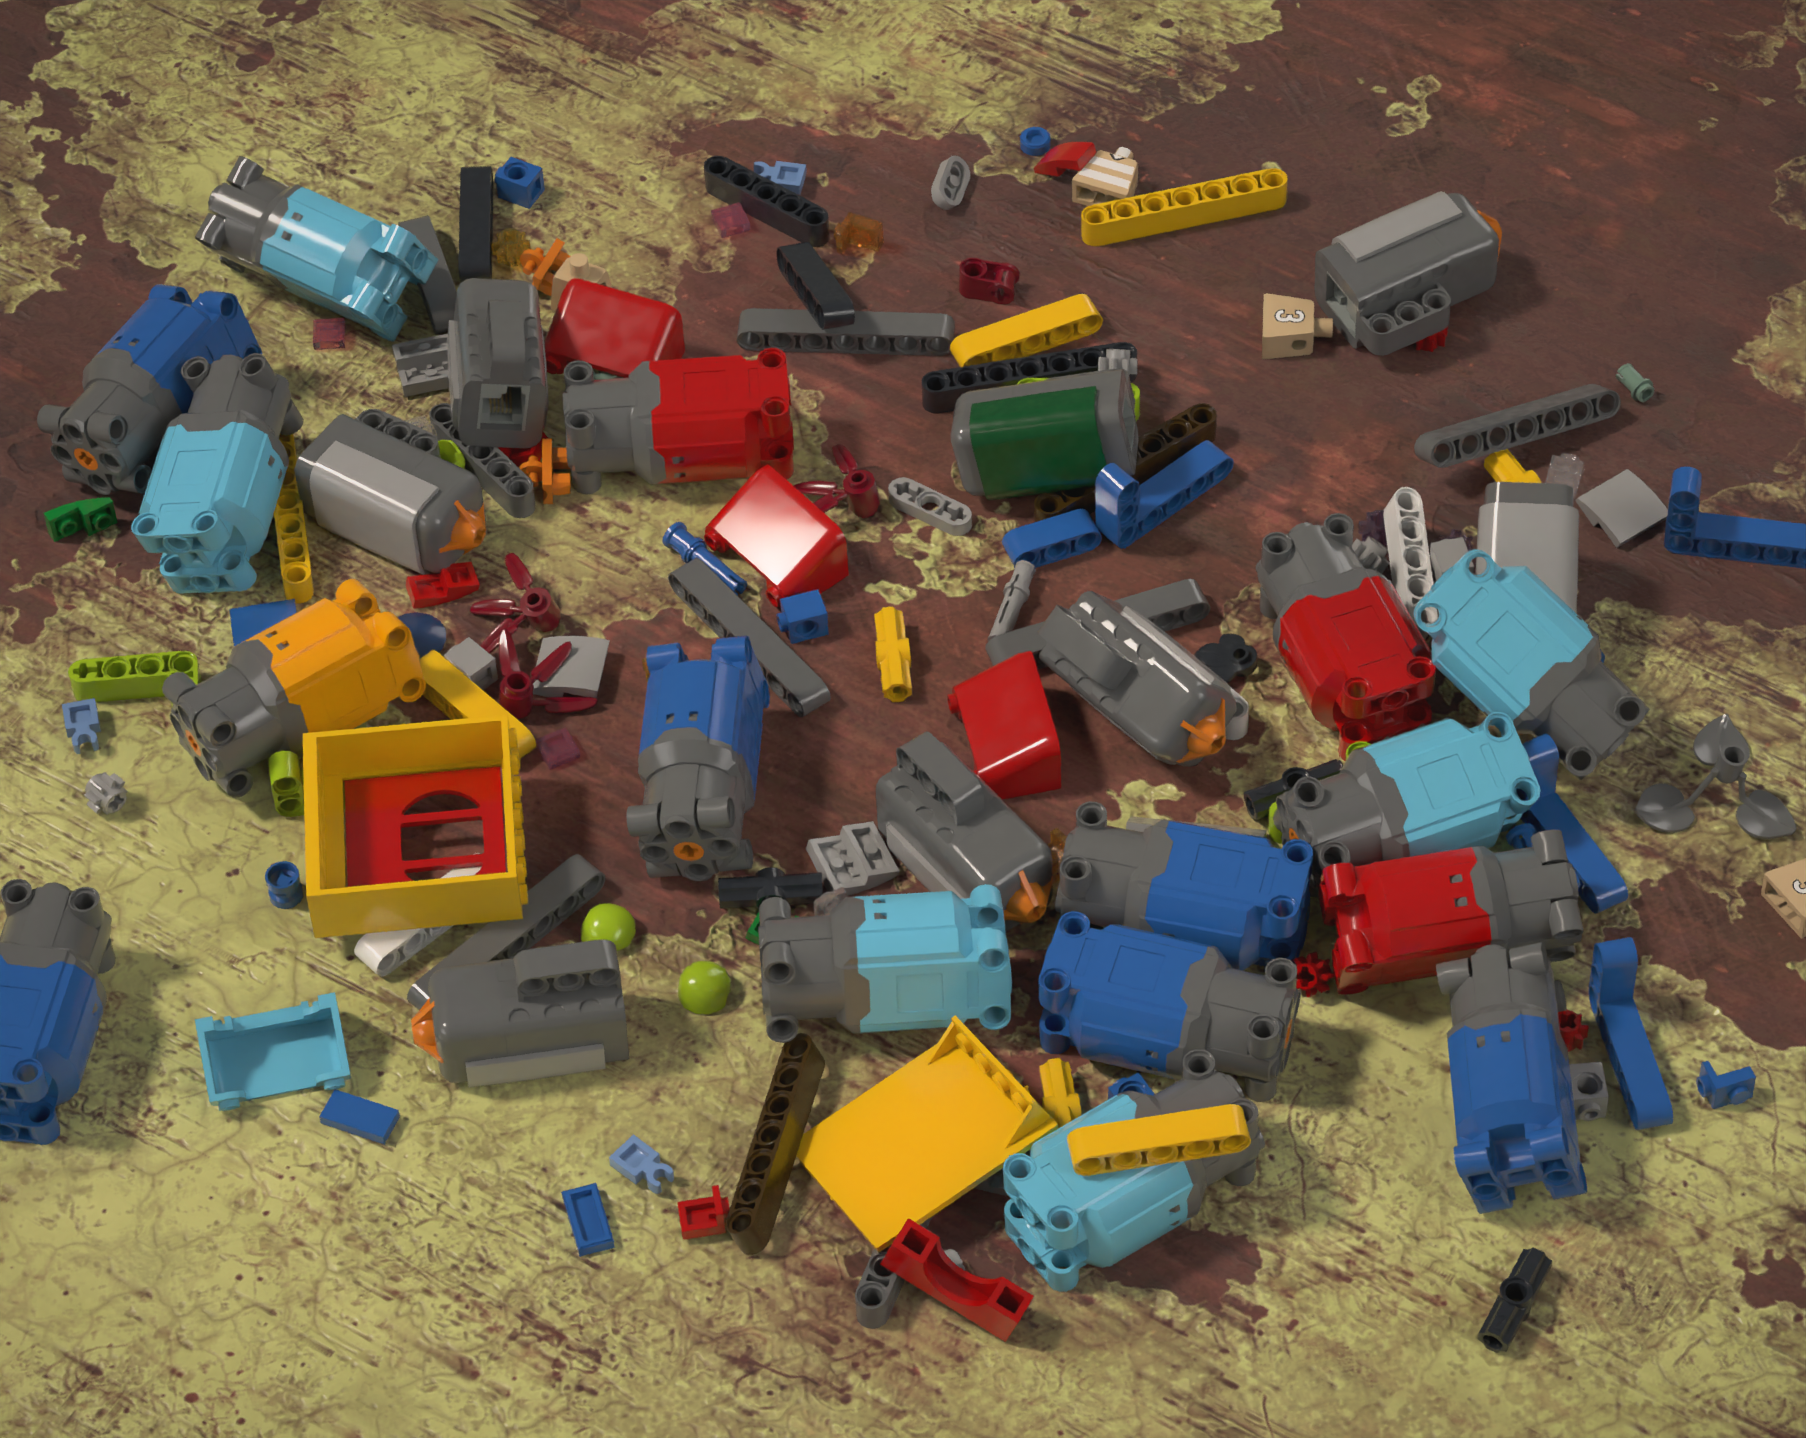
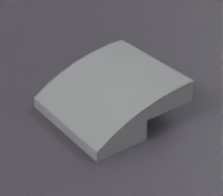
M447 334L392 345L404 397L449 388Z
M1628 469L1575 500L1593 527L1600 524L1616 548L1667 518L1668 509L1640 478Z
M586 636L543 638L536 666L565 642L571 641L572 651L562 666L546 682L537 680L533 683V694L545 697H563L565 692L597 698L610 640Z
M873 821L842 826L840 835L808 840L806 850L817 872H822V882L831 899L856 894L876 887L899 874V869Z

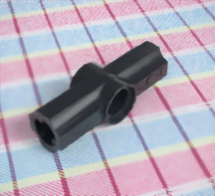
M1335 759L1307 770L1301 767L1289 768L1282 774V779L1244 792L1247 811L1251 818L1255 820L1269 816L1270 806L1276 802L1277 796L1291 790L1299 779L1309 776L1322 780L1339 774L1344 765L1341 760Z
M768 867L759 870L755 876L718 878L720 909L757 907L759 910L762 902L772 897L782 898L789 905L823 903L822 872L785 874L781 869Z
M1533 1247L1531 1249H1523L1509 1277L1501 1283L1499 1295L1478 1333V1340L1487 1349L1496 1353L1499 1351L1507 1352L1522 1322L1526 1321L1529 1317L1531 1305L1552 1267V1260L1545 1255V1252ZM1514 1298H1515V1299H1519L1520 1301H1512V1300H1510V1299H1514Z

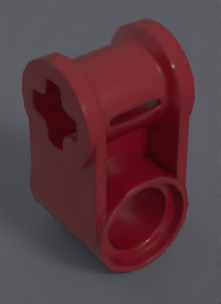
M967 258L961 262L959 268V292L968 299L1009 304L1014 299L1015 291L1013 288L1019 281L1020 271L1010 263Z

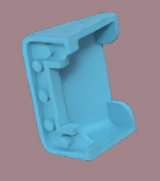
M335 992L318 995V1001L312 1002L313 1006L309 1007L308 1001H303L301 1005L237 1018L226 1016L224 1017L225 1024H222L221 1020L213 1021L212 1016L195 1019L210 1104L218 1106L219 1111H227L239 1108V1102L320 1086H324V1090H335L345 1087V1081L351 1078Z

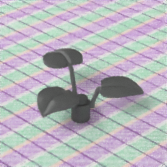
M1724 714L1709 722L1697 734L1694 740L1693 752L1698 761L1705 765H1714L1710 774L1694 793L1684 800L1683 794L1676 787L1663 783L1655 784L1644 790L1635 808L1637 816L1648 826L1667 833L1680 832L1687 829L1695 818L1694 813L1688 806L1694 803L1715 777L1720 782L1726 784L1737 780L1739 799L1743 804L1736 811V820L1747 834L1760 839H1773L1789 836L1796 832V824L1785 805L1773 794L1763 790H1755L1749 797L1746 796L1745 780L1747 775L1742 771L1750 757V749L1745 738L1735 728L1728 714Z

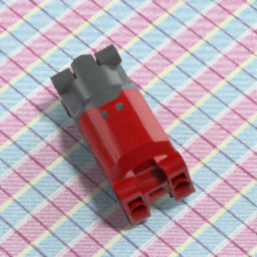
M778 348L764 349L759 353L757 360H746L741 355L644 361L629 374V378L594 380L592 366L585 361H573L564 369L566 388L563 392V409L566 428L568 467L571 468L574 489L578 493L588 495L598 491L602 484L601 473L635 471L639 477L650 485L749 479L754 472L765 465L773 467L786 480L791 478L794 473L793 422L790 415V380L787 374L786 355Z
M1335 513L1325 519L1324 526L1305 522L1296 525L1287 534L1282 532L1267 534L1262 541V556L1256 565V572L1261 585L1260 611L1265 617L1276 619L1273 628L1274 644L1315 720L1329 729L1339 731L1338 752L1342 760L1346 761L1347 748L1354 742L1363 741L1374 744L1431 724V706L1425 698L1431 696L1434 691L1436 667L1432 664V653L1391 581L1377 571L1363 568L1352 548L1353 520L1345 514Z
M1555 829L1541 831L1531 837L1533 847L1493 853L1485 846H1475L1374 862L1361 866H1354L1352 863H1337L1324 868L1318 887V897L1324 925L1336 926L1338 939L1332 950V966L1338 994H1356L1365 991L1369 986L1434 977L1437 976V964L1468 957L1471 960V956L1478 949L1486 945H1500L1507 947L1510 951L1511 948L1543 942L1550 962L1563 961L1573 957L1576 954L1574 943L1581 942L1584 930L1577 903L1579 898L1577 878L1572 864L1568 863L1562 832Z

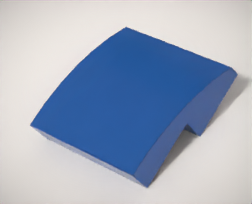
M295 599L230 609L234 646L297 613Z

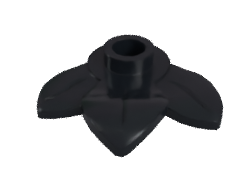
M1223 634L1220 637L1219 643L1205 644L1194 654L1197 659L1226 683L1230 682L1235 676H1248L1257 668L1258 655L1256 650L1246 645L1244 638L1237 634Z

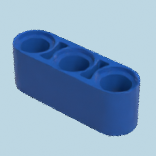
M1077 509L1010 530L1003 537L1002 544L1014 568L1016 563L1021 560L1028 561L1035 566L1034 568L1089 552L1100 544L1102 537L1090 513L1085 509Z

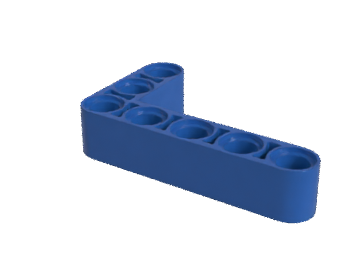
M1206 440L1141 485L1117 464L1110 463L1099 472L1096 478V527L1099 532L1119 548H1126L1226 478L1233 468L1234 461L1216 445Z
M1680 467L1673 472L1664 537V547L1668 551L1681 555L1806 569V524L1698 512L1702 474L1693 467Z
M1545 733L1522 743L1528 754L1541 792L1538 800L1529 810L1522 814L1520 819L1524 824H1532L1536 829V833L1553 829L1562 832L1568 863H1571L1575 870L1578 895L1593 913L1597 914L1628 899V890L1624 880L1555 792L1559 752L1554 740ZM1517 788L1519 799L1528 801L1525 791Z
M1627 937L1595 943L1589 981V1000L1635 1130H1642L1672 1124L1673 1110L1633 999L1638 958L1633 939Z

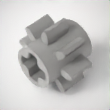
M1106 349V357H1099L1098 371L1121 368L1127 370L1129 374H1137L1138 359L1130 358V350Z
M1368 536L1365 542L1356 539L1353 543L1352 548L1363 568L1382 574L1390 563L1384 557L1388 549L1370 536Z
M105 772L94 775L85 787L86 793L84 796L89 800L86 805L97 814L101 811L106 815L117 812L126 802L127 790L123 787L125 782L115 773L111 776Z

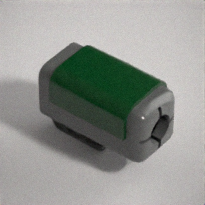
M1121 368L963 393L955 404L950 436L960 478L966 492L973 496H986L987 500L990 501L1095 486L1099 472L1110 463L1117 464L1129 475H1135L1138 428L1134 413L1135 398L1128 371Z

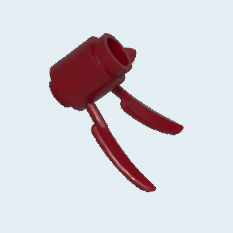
M842 444L833 446L831 450L840 471L843 474H848L843 480L844 489H837V483L829 481H808L794 485L802 494L823 496L813 504L824 513L836 507L839 501L846 498L849 509L856 516L867 518L877 512L880 504V497L873 474L866 470H857L858 464L854 457Z
M515 553L506 555L505 564L517 589L526 590L520 600V607L516 606V602L512 599H489L476 602L470 608L472 614L512 616L514 612L522 613L514 621L511 618L505 619L486 637L480 646L489 654L499 647V636L504 629L513 635L518 630V625L526 618L534 629L542 632H550L560 623L561 611L546 589L539 587L531 588L533 578Z
M506 629L501 632L499 636V658L504 678L500 683L499 704L516 719L528 716L532 711V706H545V711L548 713H570L593 708L598 700L593 697H547L545 700H534L533 683L537 680L546 682L562 666L572 651L571 641L565 642L555 649L531 671V677H529L526 673L520 671L511 634Z

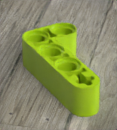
M190 651L82 659L74 662L68 670L73 694L77 701L95 698L96 702L164 697L163 684L167 677L176 672L187 674L196 685L202 682L197 656Z
M291 751L276 752L268 759L275 809L278 814L285 817L304 815L303 769L301 770L299 758L297 754ZM343 782V790H344V809H345V789H344V782Z

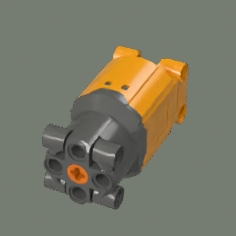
M348 579L337 588L335 600L323 598L234 646L228 658L226 669L196 685L187 674L176 672L167 677L162 690L165 697L173 704L169 716L179 735V743L193 757L194 763L202 776L207 781H216L229 796L239 798L247 794L253 785V777L247 769L279 751H291L297 754L299 759L303 757V733L354 729L385 712L389 702L397 697L404 702L416 701L424 693L426 683L410 629L393 613H381L375 596L360 581Z

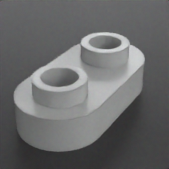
M951 156L940 164L931 188L932 199L943 210H950L961 203L970 180L969 167L961 157Z

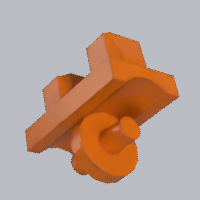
M556 238L545 257L543 256L544 251L538 247L535 250H524L520 256V262L524 267L523 272L526 275L535 273L532 278V284L536 287L537 291H541L549 296L552 295L554 278L551 270L557 272L565 260L571 257L562 251L565 242Z
M552 438L542 439V462H539L536 456H530L527 462L520 465L519 469L531 479L533 487H537L538 482L542 481L543 504H553V495L571 494L570 473H553V469H570L567 462V450L564 447H552Z

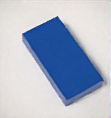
M335 1089L319 1118L321 1124L385 1145L400 1118V1114L397 1109Z
M593 1183L562 1191V1199L579 1256L615 1248L597 1184Z

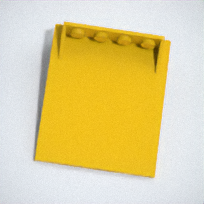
M956 1015L951 1018V1024L936 1045L805 1132L796 1155L797 1160L878 1253L894 1242L908 1218L919 1225L1001 1170L1005 1160L1010 1155L1016 1153L1024 1154L1030 1151L1033 1143L1059 1129L1057 1122L1030 1095L1029 1086L1023 1087L1013 1074L993 1056Z

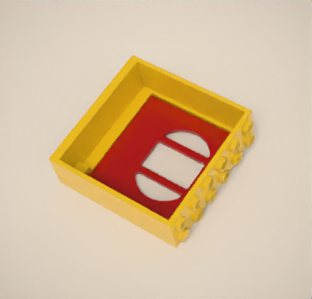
M508 715L303 733L306 898L315 938L523 919L522 905L528 904L527 884H525L527 869L524 856L525 837L524 829H522L524 816L521 802V776H515L519 775L521 765L519 749H514L518 748L516 728H509ZM501 768H502V777H503V796H504V814H505V832H506V850H507V868H508V872H506V856H505V838H504V820H503V801H502ZM343 782H344V789H345L347 887H346V858H345V824H344V790H343ZM440 794L461 796L469 799L479 807L475 809L404 815L418 801ZM483 821L484 853L410 861L402 860L401 829L404 827ZM482 866L472 876L413 881L406 875L407 873Z

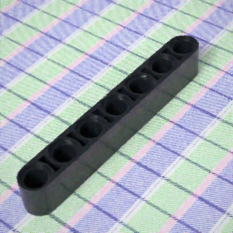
M1118 342L932 371L922 378V405L926 411L933 414L952 412L955 409L958 398L963 393L1017 385L1020 380L1025 378H1054L1098 371L1099 357H1106V349L1130 350V358L1136 359L1137 349L1131 343ZM1129 374L1131 382L1136 379L1137 374Z

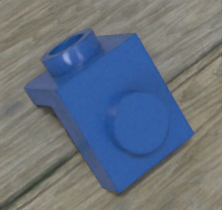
M1705 1061L1701 1063L1700 1074L1696 1078V1084L1700 1095L1703 1098L1707 1097L1712 1109H1716L1729 1104H1741L1752 1098L1756 1076L1750 1066L1717 1076L1710 1062Z

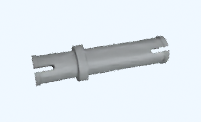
M1024 560L1016 563L1012 578L1004 587V599L988 636V641L995 636L1013 631L1020 609L1030 595L1029 585L1036 572L1035 566L1032 563Z

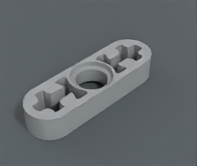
M897 478L889 484V502L894 508L953 536H961L971 530L972 512L968 506L910 478ZM930 502L939 506L932 511L922 508L924 504Z

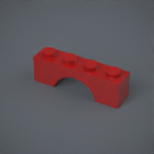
M909 1218L880 1265L1004 1342L1007 1341L1034 1297L1003 1276L996 1279H987L963 1270L946 1255L941 1246L940 1237Z

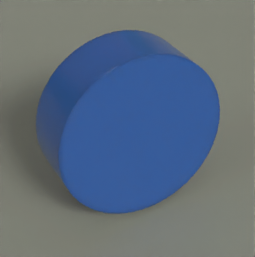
M1030 127L1021 133L1020 148L1027 155L1040 156L1050 149L1051 139L1047 130L1041 127Z

